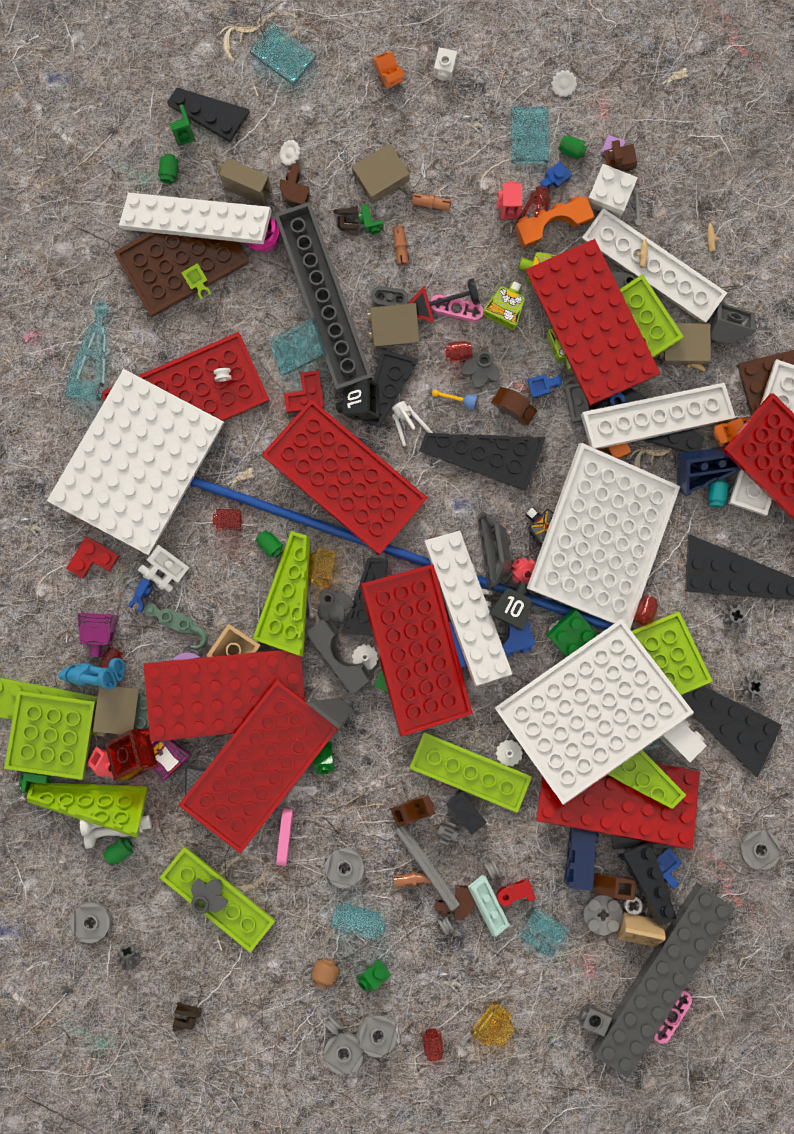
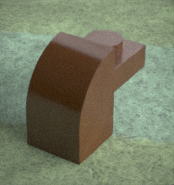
M615 140L612 141L611 149L604 150L606 165L620 171L636 169L637 159L634 144L620 146V141Z
M292 164L291 170L288 169L286 180L280 179L282 198L292 208L307 203L310 197L309 187L298 184L301 168L300 165Z
M500 387L491 401L502 413L512 415L525 426L529 425L537 412V409L530 404V400L509 388Z
M422 795L390 808L397 827L436 814L434 804L429 795Z
M455 885V898L459 902L458 908L451 911L444 900L435 899V911L443 915H449L450 912H454V920L467 917L475 905L468 886Z

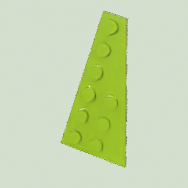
M31 782L26 798L28 803L138 838L148 788L147 786L44 784Z

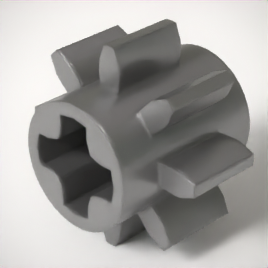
M737 604L735 608L732 605H728L729 610L722 611L725 614L723 622H729V627H733L735 623L738 627H741V621L747 620L744 617V613L747 610H741L740 604ZM735 612V615L738 616V618L734 619V616H732L731 614Z
M753 675L752 679L745 676V683L740 684L744 688L742 694L748 693L750 699H753L755 694L758 697H762L760 692L766 690L762 684L764 679L757 680V675ZM751 683H755V684H756V685L754 686V689H755V690H751V689H750V688L752 687V684H751Z
M447 820L446 824L440 823L436 836L440 837V843L447 846L449 842L455 843L459 833V829L455 828L456 823Z
M124 946L120 951H117L116 963L117 966L121 965L122 970H133L137 965H140V950L136 951L135 946Z

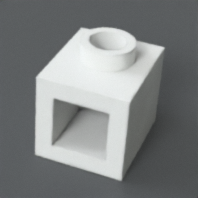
M439 47L433 77H437V79L442 81L452 80L457 51Z

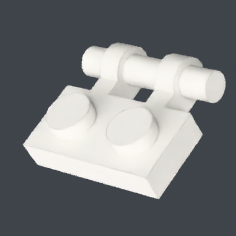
M157 545L146 559L152 565L149 568L141 565L138 571L143 574L144 578L156 583V586L161 590L164 589L170 592L173 589V586L169 584L171 579L178 583L189 567L160 545ZM158 569L165 573L162 578L155 574Z

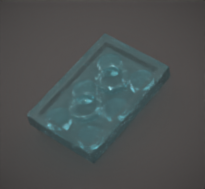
M274 23L270 24L249 50L252 56L292 86L297 83L316 59V55Z
M511 107V163H548V107Z
M310 318L270 339L280 375H287L327 355L316 318Z

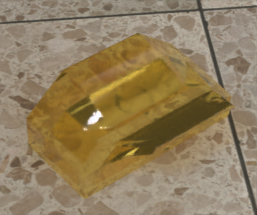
M318 547L314 553L309 554L308 580L310 585L330 588L337 555L336 550Z
M494 1001L470 1033L485 1045L503 1047L515 1032V1029L511 1022V1013Z

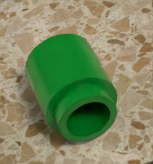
M569 135L568 137L563 136L558 150L562 151L564 155L579 160L580 156L584 157L587 146L584 145L585 141Z
M164 154V156L160 157L158 176L160 177L159 180L163 183L173 184L175 179H177L179 160L175 158V155Z
M264 530L255 539L258 543L257 546L269 558L273 556L277 558L283 552V544L267 530Z
M121 837L106 848L103 856L111 866L114 864L118 865L133 853L132 848L134 846L128 838L124 839Z

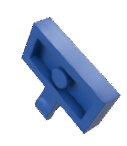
M666 848L657 856L663 878L671 888L675 889L679 883L671 875V872L680 866L682 862L670 848Z

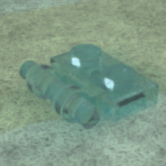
M534 907L525 922V925L531 928L530 931L526 932L521 929L518 936L524 939L523 942L526 944H532L538 948V951L542 954L546 953L552 957L555 950L550 947L551 943L553 942L560 946L569 928ZM539 933L546 939L542 942L535 938V935Z

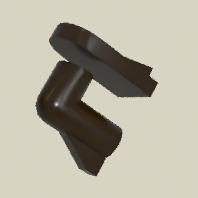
M358 206L347 209H334V214L358 215ZM346 216L338 217V229L358 235V222H346Z
M178 1002L175 1014L188 1017L187 1020L175 1017L172 1031L192 1030L195 1027L196 1018L201 1016L202 1010L199 1007Z

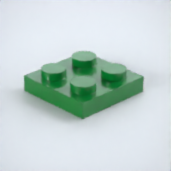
M575 608L546 634L565 657H568L598 636Z

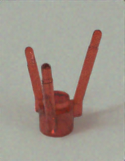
M543 186L536 187L535 192L531 193L515 226L518 220L525 216L533 201L537 205L535 217H538L540 208L544 204L546 212L549 211L551 199L549 198L550 190Z

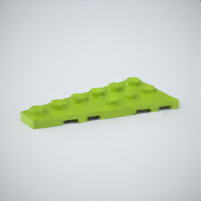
M291 531L253 640L303 657L310 537Z
M643 750L607 774L671 809L686 796Z

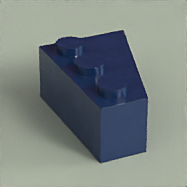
M725 447L678 453L677 485L680 486L679 491L687 497L692 494L691 492L699 488L703 489L716 480L720 481L740 471L741 468L723 452Z
M570 828L564 883L568 888L593 891L594 863H596L597 858L595 845L598 843L599 833Z

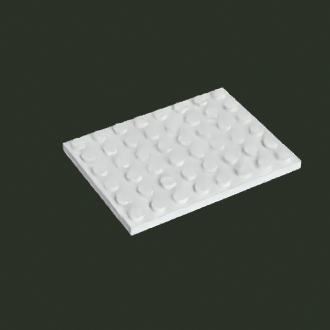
M123 369L47 501L149 556L222 429L224 422Z
M579 443L527 589L613 624L622 619L630 629L680 486L584 443Z
M622 619L495 707L500 717L563 805L694 714L693 710Z

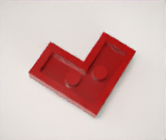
M319 370L300 372L302 391L284 394L287 414L300 412L311 399L324 408Z
M86 536L66 569L84 579L93 563L111 572L120 555Z

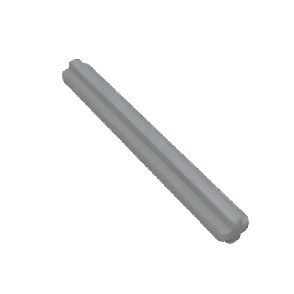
M400 826L396 833L451 911L458 908L459 902L406 826Z

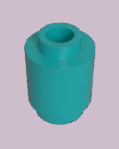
M716 480L709 484L708 502L710 507H725L729 487L725 480Z

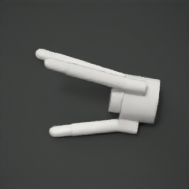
M405 401L399 402L392 407L394 412L392 417L395 420L404 447L406 442L399 419L401 421L406 420L412 430H415V426L409 418L412 415L428 433H433L412 410L411 406H407Z

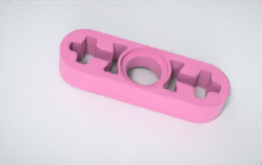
M435 295L431 298L430 301L441 299L447 296ZM460 299L448 301L450 302L448 311H446L447 302L441 303L445 306H440L439 308H436V305L430 306L431 311L436 314L473 323L479 322L483 317L481 305H474L472 302ZM454 304H459L462 307V311L454 313L451 307ZM465 306H467V311L470 312H467L466 315H463L465 312ZM474 309H477V313H479L476 317H473L471 313Z
M283 808L276 865L287 866L293 809Z
M686 990L680 995L685 997L686 1002L679 1004L680 1001L677 1000L675 1003L681 1011L679 1012L674 1006L671 1010L677 1013V1018L674 1021L665 1019V1023L671 1026L670 1029L662 1024L659 1030L662 1031L665 1027V1036L661 1035L658 1037L659 1035L656 1033L654 1039L658 1043L664 1044L670 1040L691 1006L692 998Z

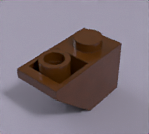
M594 872L592 893L612 898L634 900L636 880L633 877Z

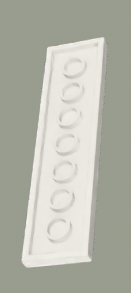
M128 192L119 226L124 230L264 244L272 210L266 206Z
M604 208L581 239L584 243L595 239L603 256L636 277L643 274L654 291L703 324L708 321L727 294L726 291ZM646 239L648 244L646 268H640V259L636 254L640 253L642 242Z
M777 359L774 361L761 404L769 394L774 393L794 413V365ZM741 469L738 472L728 504L766 516L772 499Z
M725 383L590 410L581 414L589 445L595 449L732 421L736 418Z
M456 531L425 540L423 544L430 563L434 564L440 591L474 686L477 687L511 676L512 671L492 616L489 615V608L461 532Z

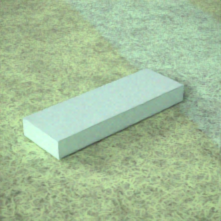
M481 875L468 886V889L491 935L497 937L510 924L486 876Z

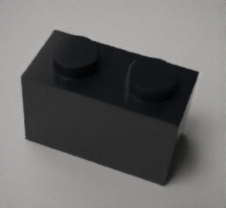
M461 790L446 802V805L471 835L487 823Z

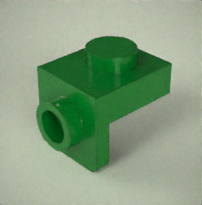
M368 204L362 205L361 213H358L360 225L364 224L365 233L378 234L381 230H384L383 220L372 222Z
M327 742L313 760L316 774L325 775L335 771L331 742Z
M25 772L19 782L21 792H28L31 782L50 783L52 776Z
M378 959L363 973L358 974L356 979L360 988L368 993L375 991L391 974L380 959Z

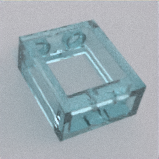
M338 901L331 927L377 941L378 935H383L385 920H382L383 914Z

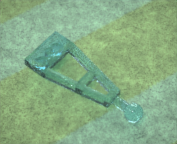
M98 301L93 306L94 313L96 314L94 325L88 326L68 377L64 396L68 399L101 401L104 387L106 328L101 325L103 316L109 310L108 305L104 301ZM97 333L96 349H89L94 335ZM86 356L96 357L95 380L78 379Z

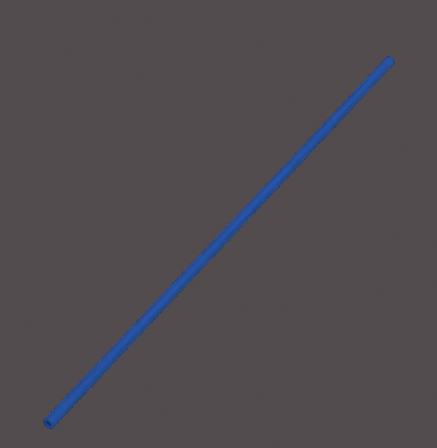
M194 477L190 483L191 486L368 547L349 530L197 477ZM389 544L382 551L383 553L421 566L431 565L429 558ZM477 575L480 586L488 589L487 578ZM498 583L492 591L503 594L507 588L514 591L516 588ZM530 593L525 595L532 599V605L564 616L573 609ZM577 610L590 625L604 630L613 625V623Z

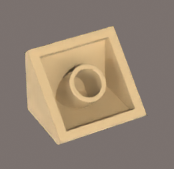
M228 623L206 656L254 653L258 650L260 644Z
M623 913L622 923L617 936L618 940L657 947L665 941L664 925H657L654 918Z

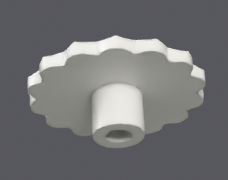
M561 70L556 73V76H553L551 85L556 95L567 97L575 91L577 82L572 72Z
M288 140L281 146L279 154L282 164L292 166V164H296V161L299 160L300 147L294 140Z
M363 644L353 651L352 662L354 664L364 663L368 670L373 669L377 665L379 658L377 657L378 652L375 651L374 647Z
M505 740L500 743V746H497V760L501 764L514 766V764H518L519 760L522 759L521 755L523 752L517 742Z

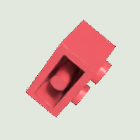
M515 181L503 183L502 190L498 191L497 209H500V219H519L522 208V184H517Z

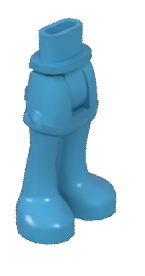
M113 658L110 660L108 668L96 667L89 663L70 665L59 673L58 678L70 684L73 683L81 686L92 684L104 689H114L117 682L122 681L124 677L125 664L121 658Z

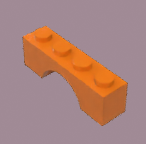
M576 196L570 199V202L567 204L559 203L554 205L552 210L547 212L546 210H541L535 213V216L532 218L527 216L519 219L514 229L522 249L539 243L543 238L544 226L551 221H565L573 228L591 222L594 214L587 196L582 198Z

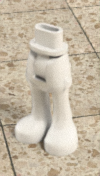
M150 815L142 817L140 833H143V829L152 828ZM80 820L81 835L84 836L86 849L93 848L96 839L102 836H129Z

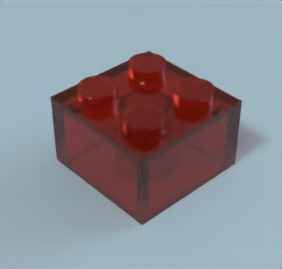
M148 729L129 730L105 743L114 781L132 780L158 767Z

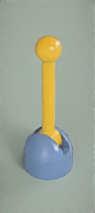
M436 389L432 391L434 397L441 396L462 401L467 409H475L478 395L468 394L462 398L441 393Z

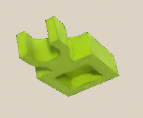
M198 263L181 272L190 289L192 290L195 287L198 289L197 293L200 299H203L201 296L202 290H207L209 295L212 294L209 288L203 284V282L207 281V278Z

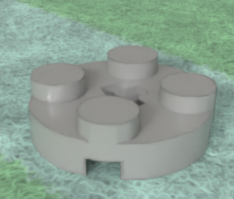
M764 830L750 831L739 844L742 859L747 865L755 869H770L780 858L781 846L778 839L773 834ZM758 845H764L765 847L763 849L764 853L762 855L760 853H756Z
M344 847L334 850L325 863V873L330 882L339 888H349L358 883L364 873L362 856L351 848ZM344 862L348 863L347 865L350 867V871L346 870V873H342V869L339 868V865H343Z
M599 894L591 897L583 908V919L588 928L599 935H609L618 931L623 917V911L618 901L612 897ZM602 909H605V912L608 913L604 920H601V917L598 916Z
M97 902L84 903L76 909L71 917V930L84 943L99 941L107 935L111 927V916L108 908ZM90 917L96 921L93 928L86 924V920H89Z
M382 1015L365 1017L357 1032V1044L362 1051L371 1057L379 1058L393 1050L397 1041V1031L392 1021ZM379 1030L381 1038L374 1041L373 1034Z
M340 1031L338 1035H333L329 1038L325 1045L324 1058L331 1071L337 1074L352 1073L360 1067L363 1061V1051L357 1044V1036L349 1032ZM347 1049L349 1056L341 1058L339 1050Z

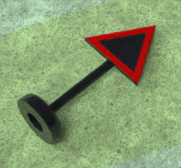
M471 278L467 281L469 291L429 302L424 286L408 303H416L417 318L434 322L430 306L469 295L472 303L478 305L480 304L475 280Z

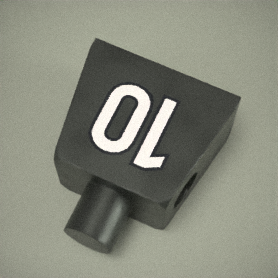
M366 378L343 390V401L336 403L338 413H343V415L352 420L379 418V385Z
M519 581L515 591L507 588L493 606L489 615L522 631L532 603V599L525 596L528 591V585Z

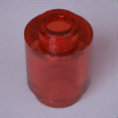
M458 341L448 343V347H445V357L449 358L450 362L468 360V357H473L471 342Z
M643 596L640 599L634 616L637 623L644 626L653 623L658 608L656 598Z
M109 647L104 652L98 667L108 668L109 662L113 658H121L123 660V652Z
M435 1028L427 1029L426 1033L422 1035L424 1055L427 1056L428 1061L441 1060L444 1053L442 1033Z

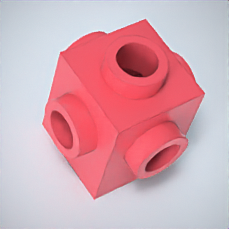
M524 557L517 559L510 569L514 574L512 579L517 584L521 581L528 585L536 563L532 559L528 561Z
M96 746L87 764L98 776L114 778L123 761L117 756L118 753L110 748L104 750Z

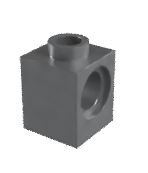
M587 1004L586 1008H582L579 1014L580 1024L583 1028L605 1037L612 1020L609 1013ZM591 1016H599L598 1021L590 1023L589 1019Z

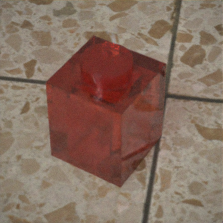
M216 509V514H213V525H216L218 530L241 531L242 512L240 509Z

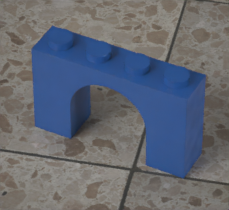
M528 618L522 631L508 625V636L502 645L506 658L514 656L513 652L520 650L521 653L531 651V646L535 645ZM449 622L460 667L465 666V670H467L468 667L452 622Z

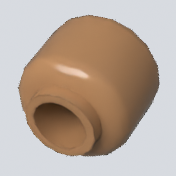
M326 958L315 962L311 979L316 982V987L326 990L327 986L332 987L335 985L339 974L336 962Z

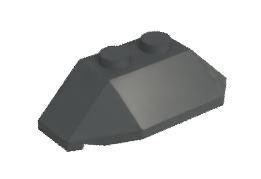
M480 512L477 521L488 591H492L510 569L514 558L513 554L509 551L511 540L510 535L506 532V528L485 512Z

